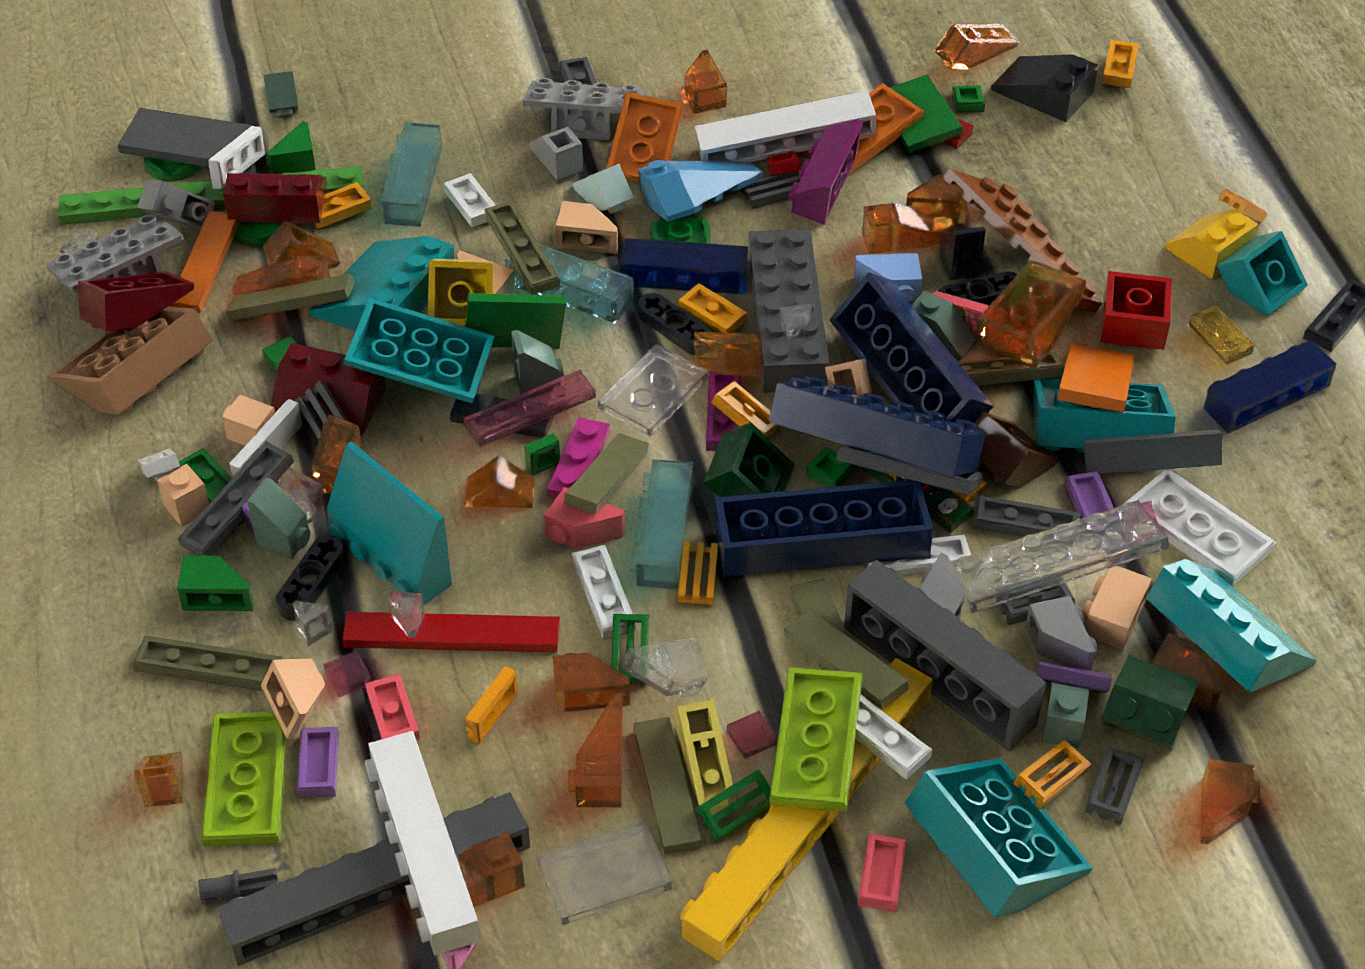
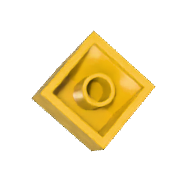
M1236 209L1206 215L1165 243V248L1210 279H1213L1220 274L1217 264L1256 236L1258 224Z
M458 259L429 260L428 316L465 326L468 293L493 294L494 263Z

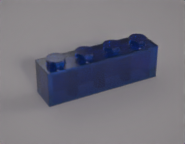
M624 239L621 257V286L690 291L699 283L714 293L745 295L748 271V246Z
M1312 340L1300 345H1294L1283 353L1274 357H1267L1259 364L1248 369L1243 368L1235 375L1212 383L1207 390L1203 409L1229 434L1329 387L1337 363Z

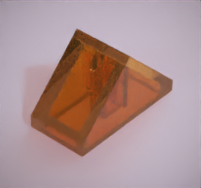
M499 455L467 477L465 507L533 508L535 478Z
M182 752L144 756L134 771L145 808L183 803Z

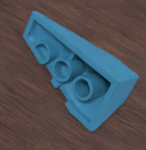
M657 160L650 162L647 167L638 169L643 202L667 222L697 213L703 209L702 203L710 199L717 202L723 199V192L727 190H740L763 177V171L750 162Z

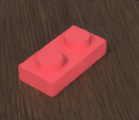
M397 674L365 683L367 697L381 740L413 731L416 740H419V730L401 675Z

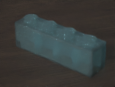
M405 122L402 134H397L396 154H391V172L385 175V193H380L378 203L379 211L384 213L385 224L421 227L442 150L440 125Z
M539 244L560 278V287L536 295H564L566 297V306L616 324L633 302V277ZM507 257L505 267L514 270L515 287L528 291L509 257Z
M652 459L651 472L644 473L643 493H647V498H640L639 518L643 519V523L636 524L634 542L635 545H639L638 551H632L630 571L636 572L637 586L678 590L683 542L686 537L693 486V462Z

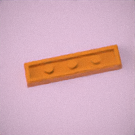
M209 211L180 275L181 278L194 283V290L171 304L170 307L191 308L201 313L240 222H236V219L228 220L227 213Z

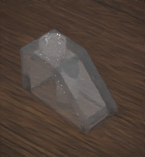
M697 636L631 648L621 663L624 671L665 696L680 694V697H690L696 695L701 691L710 676Z

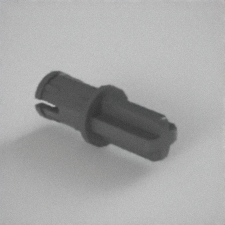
M268 869L239 875L238 870H234L233 874L199 879L198 886L201 903L205 905L261 891L268 885L279 882L276 869Z

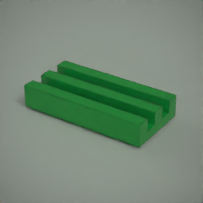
M613 614L611 685H618V682H625V685H632L633 682L647 685L649 614ZM620 623H627L625 673L619 672ZM635 623H641L640 673H633Z
M760 769L694 809L698 815L701 814L704 821L702 822L706 828L710 829L712 833L710 836L713 841H717L770 807L769 797L771 788ZM752 782H757V788L712 815L709 809ZM762 793L764 794L766 800L722 828L719 827L717 824L719 820Z

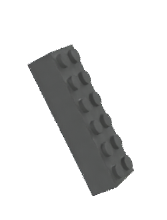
M811 229L749 231L748 265L763 393L775 392L777 383L790 382L791 377L804 379V376H812L824 380L823 385L828 386L825 367L829 366V356Z
M878 560L848 583L844 627L847 631L890 663L897 658L933 678L931 694L1010 752L1037 726L1046 682L1036 672L1026 669L1015 661L1007 651L993 645L978 630L964 624L949 609L942 608L931 600L924 591L909 584L894 569L887 568Z

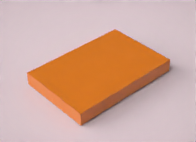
M626 92L606 169L620 164L626 180L640 184L638 169L647 167L653 161H670L684 104Z

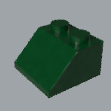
M749 422L722 435L703 483L718 497L783 492L786 489L795 464L756 426Z
M1128 655L1111 691L1101 718L1102 723L1167 749L1174 750L1199 681Z

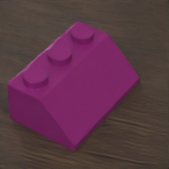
M857 119L825 129L821 139H815L810 153L813 156L810 161H804L800 171V177L802 178L799 183H793L789 193V199L793 200L791 213L825 225L856 160L863 121Z

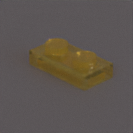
M1217 305L1190 315L1188 325L1226 365L1253 354L1255 345Z

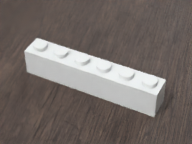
M867 90L695 126V134L701 161L753 162L766 159L770 155L790 151L797 153L811 150L815 139H821L826 128L857 119L863 121L860 139L877 136L876 113Z
M410 731L368 743L371 759L365 760L366 770L370 782L378 781L380 787L379 790L374 791L380 813L388 812L390 818L389 821L384 822L390 844L398 843L400 852L395 853L401 877L408 875L411 883L405 886L411 909L419 907L421 918L416 919L422 943L430 941L434 955H438L481 941L478 919L414 732Z

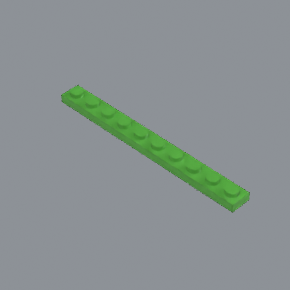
M362 166L283 173L324 176L327 178L325 194L356 182L364 190ZM212 181L173 184L178 188L215 202L213 210L226 209L223 196L224 188H212ZM144 187L59 196L58 209L60 224L126 219L150 215L151 213L137 208Z

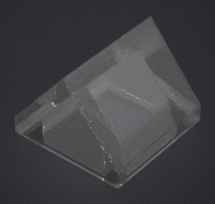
M394 591L389 594L392 617L406 636L412 639L416 636L425 616L422 593Z
M294 601L293 608L297 627L308 646L332 632L333 625L329 606Z

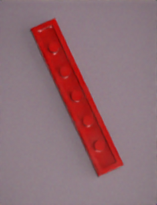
M347 612L343 633L344 648L558 652L560 616Z

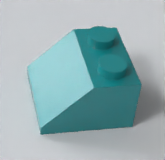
M1283 231L1256 236L1217 264L1229 292L1263 315L1271 314L1308 286Z

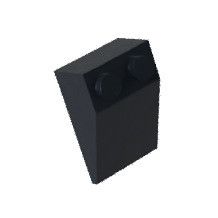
M1073 54L1019 56L991 85V91L1067 122L1093 94L1098 65Z

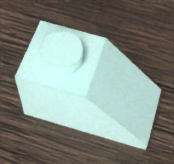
M620 164L572 183L574 189L587 203L593 204L599 211L608 210L609 214L626 208L624 202L633 198Z

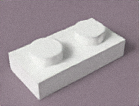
M471 173L444 183L446 195L471 227L488 222L485 218L484 209L496 205Z
M170 448L138 459L142 473L147 478H154L155 481L172 472L174 468L180 467L176 453Z

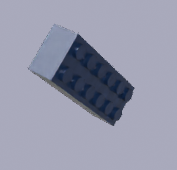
M868 272L829 319L860 360L865 359L867 370L893 403L903 402L914 406L913 411L925 414V410L939 412L945 415L944 420L956 423V419L975 423L983 411L989 413L994 407L892 281Z
M804 376V379L791 377L790 382L777 383L769 418L771 423L952 477L977 471L986 432L975 429L976 423L961 419H956V423L944 420L945 415L929 410H925V414L913 411L914 406L903 402H894V405L883 402L884 397L871 393H864V396L853 394V388L834 384L833 388L824 386V380L812 376Z
M915 480L715 498V531L724 577L875 562L876 560L887 562L930 557L933 527L921 482Z

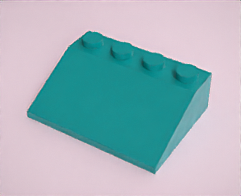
M430 236L374 242L343 274H352L355 282L348 300L312 306L309 310V315L356 331L369 298L420 313L428 305L429 260L454 259V245Z
M369 298L343 364L473 403L495 336Z
M1062 378L1033 380L1034 436L1036 445L1041 446L1045 450L1058 451L1061 450V447L1075 448L1076 451L1084 453V439L1174 433L1176 415L1163 385L1130 383L1125 410L1121 413L1060 401L1057 397Z
M353 442L348 443L345 446L327 506L328 531L330 535L338 537L345 543L359 561L364 560L372 566L380 579L384 581L387 579L393 584L402 598L405 600L410 599L421 608L452 585L444 517Z
M1184 559L1163 566L1146 598L1249 692L1310 668L1317 661L1215 570L1193 561Z
M1001 758L925 771L904 803L913 813L916 821L924 827L936 842L939 850L947 856L959 871L960 876L970 885L982 900L983 905L994 917L1022 911L1089 874L1093 869L1043 807L1040 809L1035 804L1037 800L1033 796L1029 799L1024 794L1026 789L1023 786L1017 788L1013 784L1016 775Z

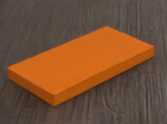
M883 83L871 91L869 96L876 113L877 136L860 139L857 157L849 175L898 139L902 132L924 116V110ZM811 150L800 152L811 160L813 156L810 155Z
M1071 343L1057 399L1121 413L1124 412L1135 355Z

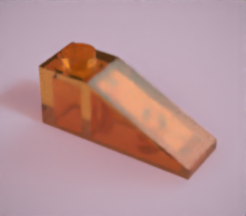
M952 24L935 49V52L942 59V64L950 70L970 69L1017 47L1020 42L1003 24Z
M896 203L864 206L862 236L868 254L941 246L942 233L955 231L950 218Z
M293 256L238 276L233 297L330 278L327 256Z
M615 693L576 754V770L568 771V792H576V807H622V693Z
M508 832L473 845L456 857L473 907L525 887L523 862ZM407 893L402 895V900L417 931L416 919L421 918L419 907L411 909Z

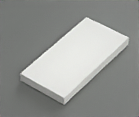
M1165 469L1125 502L1123 511L1198 564L1215 570L1232 586L1238 583L1272 553L1277 543L1170 469Z

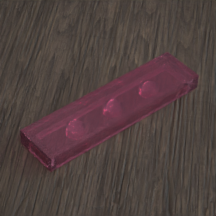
M577 370L464 418V426L479 447L596 398V389L581 370Z

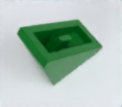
M302 121L266 153L269 174L316 170L307 122Z

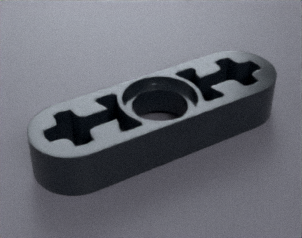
M1011 271L1000 272L945 285L938 291L993 307L1004 304L1017 273ZM980 290L987 293V295L979 297L972 294V292Z
M648 293L639 299L638 315L641 321L690 355L702 356L710 352L712 348V332L707 326L660 294ZM679 321L683 325L673 328L668 326L667 323Z
M325 535L317 538L276 596L281 617L290 621L300 620L312 609L344 562L343 544L338 537ZM308 573L320 575L319 579L314 582H304L302 580V577Z

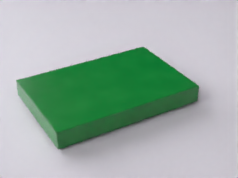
M928 74L890 87L924 110V116L902 132L899 137L908 153L963 134L962 125Z
M468 293L464 327L494 335L492 347L512 348L511 331L518 330L550 346L552 349H559L566 297L564 295Z

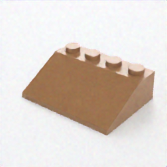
M167 307L138 327L125 329L123 334L111 335L105 333L48 377L51 382L98 412L118 416L131 410L133 407L132 403L140 397L153 393L157 389V384L163 379L176 375L181 370L180 366L186 361L199 357L204 352L203 348L213 340L195 309Z

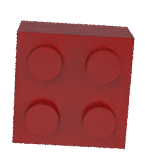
M1108 271L1103 296L1100 342L1164 350L1171 323L1172 278Z

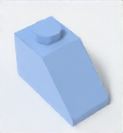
M918 253L855 256L854 282L856 284H859L867 273L870 272L892 281L908 302H915L921 295L922 275Z

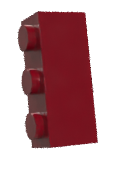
M227 173L223 192L228 220L236 219V222L320 223L327 178L321 175Z
M290 343L278 365L271 406L274 407L276 413L288 399L295 401L299 396L304 397L306 395L305 392L309 388L314 389L316 387L315 384L320 380L326 383L356 434L362 436L386 391L385 378L344 365L345 354ZM321 395L318 396L319 401L329 414L336 429L343 431ZM309 403L320 423L325 427L313 405ZM300 410V415H301V420H302V422H303V423H308L307 420H306V418L304 417L303 413H302L301 410Z

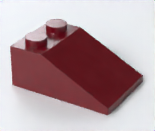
M167 271L78 281L79 317L92 324V327L105 330L106 334H123L125 329L138 327L194 290V283Z

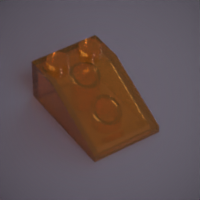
M1030 260L977 319L981 347L1036 368L1053 349L1086 286V280Z

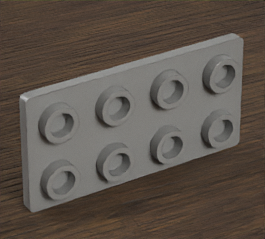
M539 78L531 82L523 98V106L551 108V133L569 127L577 138L609 140L611 135V113H621L626 92L646 96V90L639 89L636 85L610 87V84L603 82L584 85L576 80L558 83L553 82L549 78Z
M150 214L141 217L137 222L127 227L113 230L111 234L99 240L89 241L83 247L71 253L58 255L53 261L47 263L46 266L48 271L71 292L78 291V281L163 272L157 253L184 239L178 230L158 214Z

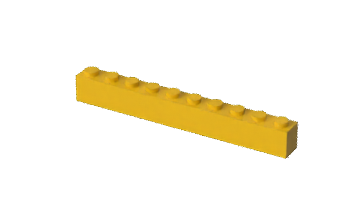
M895 658L889 667L908 680L909 690L885 708L879 709L907 729L929 702L933 678ZM856 740L848 802L882 761ZM770 805L767 815L763 819H756L748 832V838L741 846L735 845L729 852L725 866L719 873L713 872L704 884L703 892L697 900L691 899L683 908L680 915V920H682V938L721 962L841 811Z

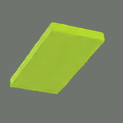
M788 667L769 797L770 805L847 812L863 682L862 673Z
M273 711L213 714L201 835L203 847L280 843L287 738Z

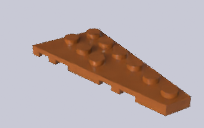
M951 168L947 171L943 179L950 185L960 186L964 190L961 196L968 203L974 204L977 208L985 211L983 218L1015 249L1021 246L1031 255L1028 261L1035 268H1039L1046 274L1052 275L1050 283L1076 308L1093 313L1097 312L1103 303L1096 296L1095 293L1097 291L1095 287L1083 280L1079 275L1080 269L1073 262L1065 258L1063 255L1064 249L1048 237L1047 234L1049 232L1047 228L1035 221L1032 217L1033 211L1017 199L1018 193L1007 184L1001 186L987 177L980 179Z

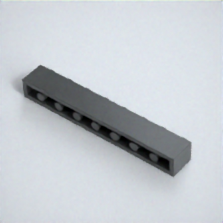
M511 792L501 796H492L481 804L466 810L454 811L446 818H443L462 875L530 848L528 825ZM388 838L376 843L375 846L357 853L345 854L337 861L319 868L307 869L299 876L284 882L272 883L261 891L246 897L234 898L227 904L218 907L217 910L237 965H242L407 898L405 886L411 883L408 875L401 877L395 859V853L400 852L398 843L390 844Z

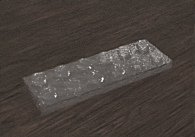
M1139 500L1100 513L1091 514L1082 519L1060 524L1036 534L1027 535L1018 540L996 545L990 549L969 556H963L950 562L965 591L964 602L970 612L975 613L1169 549L1167 535Z

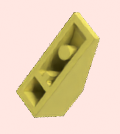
M714 699L678 706L672 712L681 753L697 807L733 785ZM735 794L709 809L712 815L736 801Z

